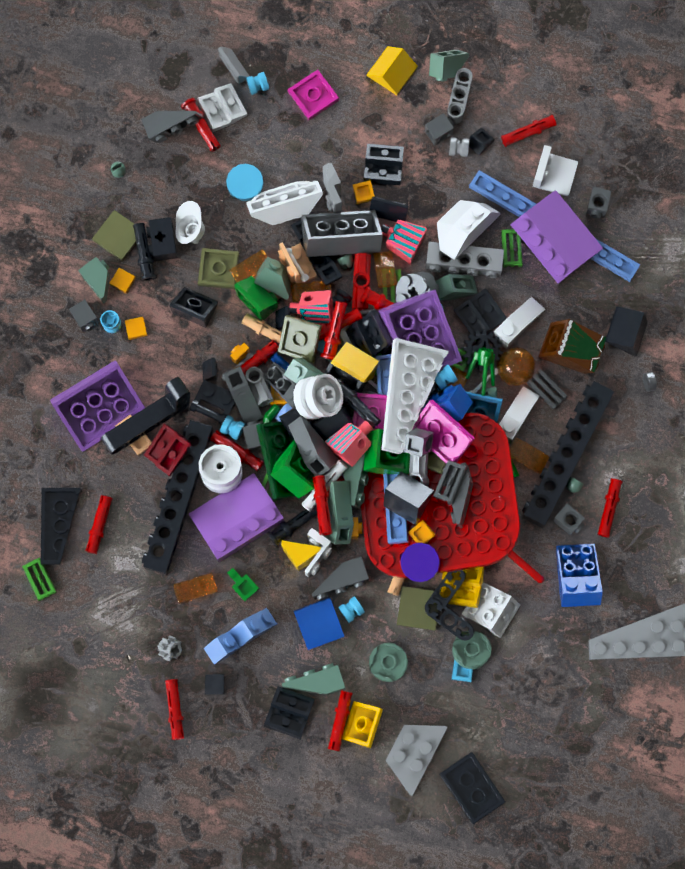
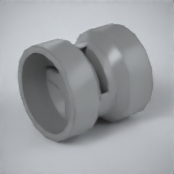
M451 137L449 156L460 154L462 157H467L469 139L463 138L460 141L456 137Z

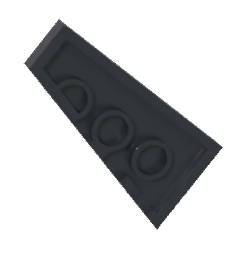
M41 488L40 565L61 564L80 488Z

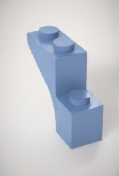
M265 608L243 619L230 631L216 637L204 650L215 665L276 626L277 622L269 610Z

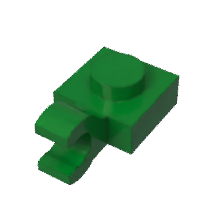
M234 568L227 572L235 582L232 588L244 602L259 590L258 586L247 574L241 577Z

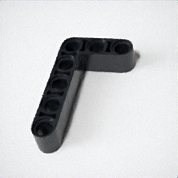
M180 377L172 379L165 386V396L105 433L101 437V441L111 455L118 453L185 410L190 404V391Z

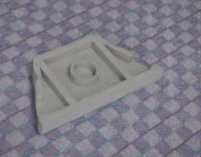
M404 725L385 761L409 795L413 796L447 729L446 726Z

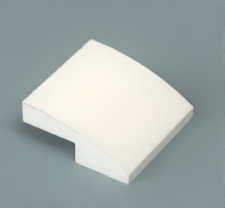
M231 83L215 88L213 93L198 97L196 100L212 132L227 127L247 116V112Z

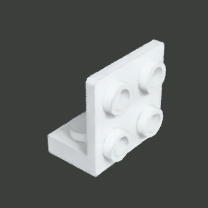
M544 145L532 187L550 192L556 190L560 195L569 196L578 161L553 155L550 153L551 147Z
M313 528L307 534L309 544L319 546L321 549L306 568L305 575L307 577H310L311 574L315 575L321 567V560H326L332 552L331 541L320 535Z
M483 582L478 608L466 606L462 615L486 627L495 636L501 638L520 604L512 596Z

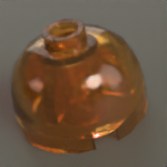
M510 348L500 356L497 364L498 374L502 381L508 385L520 386L527 383L534 375V358L524 348Z

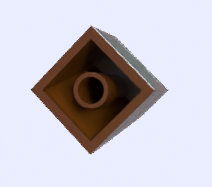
M570 319L552 322L549 325L538 357L584 374L594 373L599 366V358L604 351L606 337Z

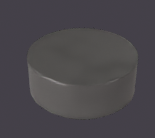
M652 372L643 374V384L647 392L655 391L657 388L656 378Z

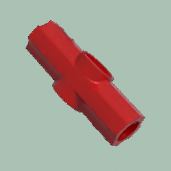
M367 253L355 254L352 310L359 308L360 311L368 310L369 307L368 303L360 302L364 290L367 286L370 287L371 255ZM359 279H364L367 283L360 286L356 282Z

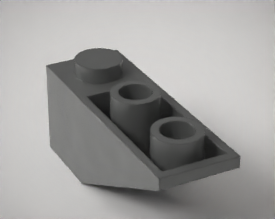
M156 111L141 120L148 138L156 143L166 141L167 137L181 133L187 126L197 124L204 117L196 111Z
M273 362L263 377L292 408L296 409L294 403L296 383L284 375L285 369L276 362Z
M238 366L222 373L244 423L262 419L263 416L241 367Z
M299 416L288 425L305 465L315 476L325 474L339 460L303 416Z
M466 462L461 463V465L467 467L454 502L453 504L448 502L449 505H452L454 511L451 512L452 521L454 524L457 523L459 528H463L473 488L470 470ZM451 466L449 474L444 483V487H446L448 484L454 466ZM461 469L458 470L447 497L450 496Z
M362 556L343 562L312 593L313 599L322 600L328 598V594L336 592V594L344 593L351 586L355 588L365 586V582L369 581Z

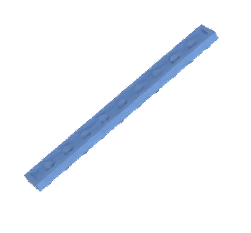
M480 170L469 185L470 189L518 217L536 205L533 201ZM597 240L603 249L594 255L591 260L630 282L640 264Z
M391 354L376 356V359L379 361L377 366L379 395H387ZM383 474L384 493L387 486L398 474ZM386 508L388 544L409 543L407 520Z

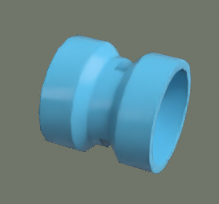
M264 72L258 73L255 77H246L251 95L258 93L260 90H269Z
M108 310L101 315L100 321L105 331L116 333L120 330L121 320L115 311Z
M448 364L437 373L435 382L441 390L447 388V384L458 381Z
M228 415L220 428V432L225 435L229 434L233 439L238 440L243 433L242 427L246 424L241 421L237 422Z
M355 596L349 600V603L338 607L348 623L352 622L357 615L361 616L365 613Z

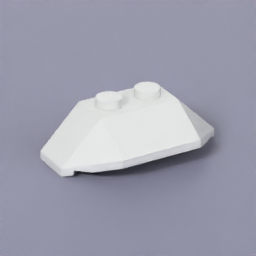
M297 181L261 192L251 201L246 202L251 217L271 225H276L300 218L302 215H308L322 197L323 192L318 181Z
M460 200L437 222L440 251L455 260L500 216V212L486 203Z

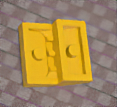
M484 566L463 569L466 573V579L448 604L478 608ZM459 571L457 573L453 572V580L449 582L447 579L446 583L452 585L455 589L456 585H453L456 580L462 579L460 577L461 573ZM443 572L442 580L448 572ZM444 586L440 594L442 597L447 598L450 596L451 591L448 587Z

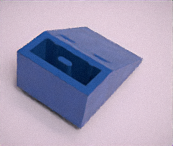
M461 384L454 387L450 385L443 390V393L431 395L420 413L430 400H434L458 422L462 420L473 402Z
M595 544L556 546L561 606L601 605L603 591Z

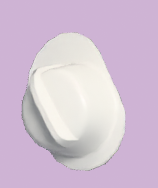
M187 201L179 207L176 213V238L182 244H198L205 232V226L201 221V209L194 201Z

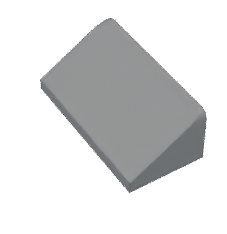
M218 48L219 57L238 84L244 82L249 75L230 48Z

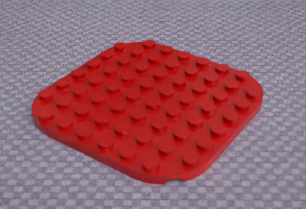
M466 413L462 420L458 421L475 438L457 462L459 464L466 462L473 482L463 528H459L457 523L454 524L452 521L451 512H454L452 505H449L447 501L435 498L433 495L419 522L424 520L436 534L426 544L435 548L439 555L440 567L437 573L495 564L511 553L519 539L520 517L509 441L502 427L483 414ZM427 470L429 478L428 487L436 491L441 474ZM368 472L369 481L363 492L365 494L364 503L361 504L367 554L373 564L385 574L397 578H408L401 569L400 560L405 549L416 542L408 533L409 543L388 544L386 508L383 506L385 495L383 474ZM417 476L415 479L421 482V479ZM443 486L442 491H441V493H440L441 495H443V493H444V491H445V488H446V487H444V486ZM407 520V527L409 532L416 525Z

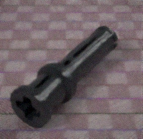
M137 223L133 225L139 254L137 264L141 270L140 280H154L157 278V275L154 274V259L150 257L145 223Z
M345 379L338 380L343 391V403L349 404L364 421H367L373 429L376 428L381 420L357 397V392L346 384Z
M317 505L314 506L311 512L305 509L288 522H281L280 526L272 532L268 531L267 535L276 547L279 546V542L287 537H291L296 529L317 516Z

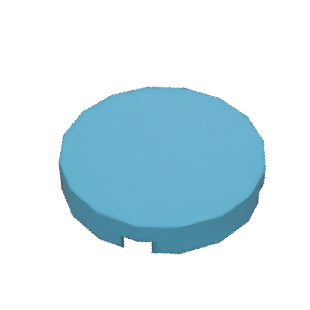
M240 164L232 168L226 179L227 189L231 196L241 201L252 200L260 194L264 185L263 176L259 169L249 164Z

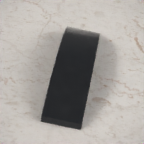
M301 219L291 224V227L305 251ZM329 255L308 257L325 286L343 278Z

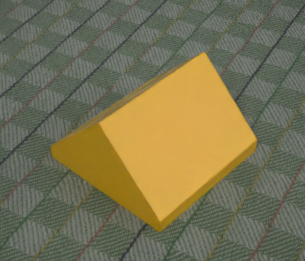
M387 46L367 73V76L395 95H398L418 66L403 48Z
M348 342L343 345L331 362V364L363 383L373 379L379 363L377 359Z
M282 541L281 543L283 551L298 572L309 565L321 549L319 546Z
M353 701L342 739L371 748L383 709Z

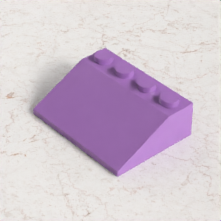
M556 190L511 224L512 228L558 284L603 249Z
M436 290L378 310L392 341L398 338L449 351L442 362L440 370L447 364L451 366L462 361Z
M116 360L50 400L82 452L101 441V437L105 433L116 427L115 425L130 414L133 416L145 408Z
M254 473L243 479L234 490L219 494L189 513V516L218 562L223 561L280 525L281 522H284L280 511Z

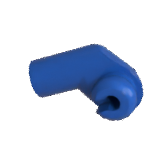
M277 353L270 359L285 370L290 365Z

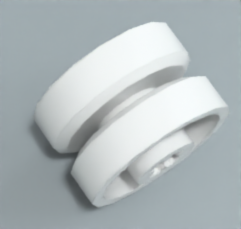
M329 374L301 379L294 389L295 407L301 416L310 420L333 416L340 411L343 404L341 385L336 378Z
M214 445L206 449L200 457L199 472L205 487L210 491L219 494L228 493L240 484L243 476L241 460L238 453L230 446Z

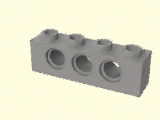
M429 242L426 269H429L431 272H440L442 270L448 271L450 274H459L461 272L467 273L470 276H478L479 274L486 275L487 278H497V276H501L504 250L468 246L455 260L449 257L451 259L449 262H443L441 257L448 255L440 251L439 243ZM467 258L469 263L462 264L460 259ZM480 260L487 261L488 265L481 266L478 262Z

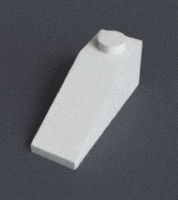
M529 298L494 331L493 338L499 337L497 342L507 349L545 309L534 298Z
M524 386L499 424L504 430L509 444L515 438L539 398V395Z

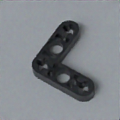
M464 570L450 571L428 599L424 609L428 616L459 639L466 641L474 636V627L447 607L464 583L466 573ZM459 571L461 573L460 577L462 579L456 580L453 583V585H456V588L454 589L453 586L446 583V581L448 579V581L451 582L454 578L452 573H457ZM444 586L448 587L451 591L450 596L447 598L442 597L440 594V590ZM437 603L438 610L443 611V608L446 610L440 619L437 618L440 615L438 612H430V604ZM447 614L454 616L455 622L453 625L445 623L444 618ZM459 620L462 622L460 624L462 628H470L468 630V632L470 633L469 636L465 635L463 637L461 635L462 630H460L459 628H457L456 631L453 630V628L457 626Z

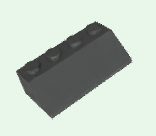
M375 210L308 214L301 217L303 244L307 257L381 252L383 234Z

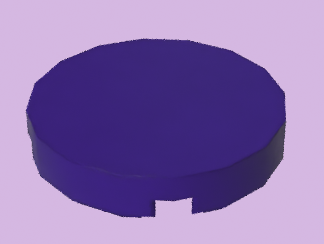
M422 542L415 543L407 547L402 553L400 560L401 569L405 576L412 581H428L439 571L440 558L436 549L431 545Z

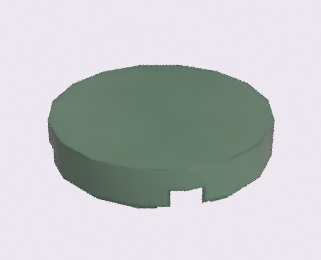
M467 630V631L462 632L461 635H462L463 637H464L465 635H468V636H469L470 633H469L468 630ZM475 632L474 636L466 641L456 637L452 645V654L460 666L474 670L481 668L487 663L491 656L492 647L489 639L483 633Z
M383 643L374 648L370 655V670L377 679L383 682L397 681L407 670L408 659L406 653L400 646L394 643Z

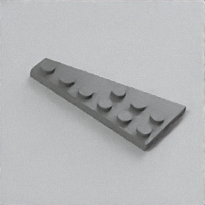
M685 603L588 640L589 660L685 656Z

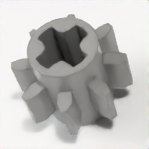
M169 635L168 639L162 638L158 645L160 651L158 655L164 657L167 661H171L172 658L178 659L182 651L180 645L182 642Z

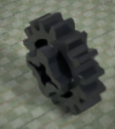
M482 330L481 334L479 331H474V336L472 334L467 335L469 340H463L466 347L461 348L462 351H465L462 358L467 357L468 359L465 364L472 363L473 358L471 354L474 355V352H478L479 348H488L494 350V367H496L495 361H501L498 354H503V351L499 350L502 344H497L499 337L492 338L493 332H489L486 335V330ZM479 338V340H477V344L475 346H471L472 343ZM477 361L474 369L478 367V371H482L484 366L479 365V361Z

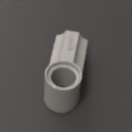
M257 367L248 369L245 375L258 407L269 405L273 402V398L263 378L262 371ZM252 376L259 377L257 381L250 380Z
M428 453L423 457L410 454L409 476L414 479L418 476L421 479V483L428 486Z

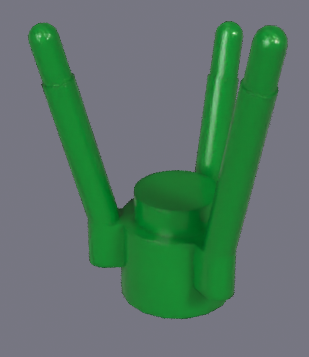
M479 348L478 352H474L472 363L465 377L469 379L477 361H479V365L484 366L482 396H485L488 366H490L491 385L495 386V354H493L494 350L488 348Z

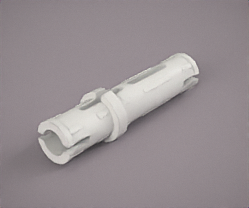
M338 460L325 475L327 491L330 489L331 481H337L348 468L341 460ZM315 489L302 502V506L310 512L316 505V500L313 499Z

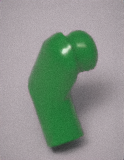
M273 404L265 413L263 423H272L273 418L281 410L278 405Z

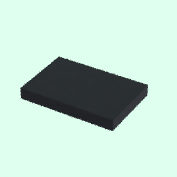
M473 752L439 774L472 825L506 802Z

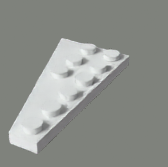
M398 338L393 340L382 441L383 451L401 454L404 451L406 434L412 430L415 422H417L422 407H424L434 385L437 373L440 371L442 362L449 351Z

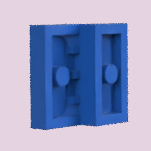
M330 597L294 610L308 650L345 637Z

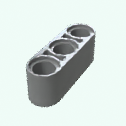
M467 68L457 71L448 105L447 118L450 117L454 124H459L463 120L473 74ZM465 77L468 79V81L463 82L460 80V78ZM462 94L464 97L459 99L455 95ZM458 111L460 114L455 116L451 112Z

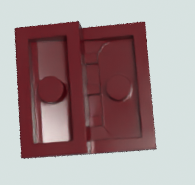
M164 423L144 456L168 476H171L191 446V443L168 424Z

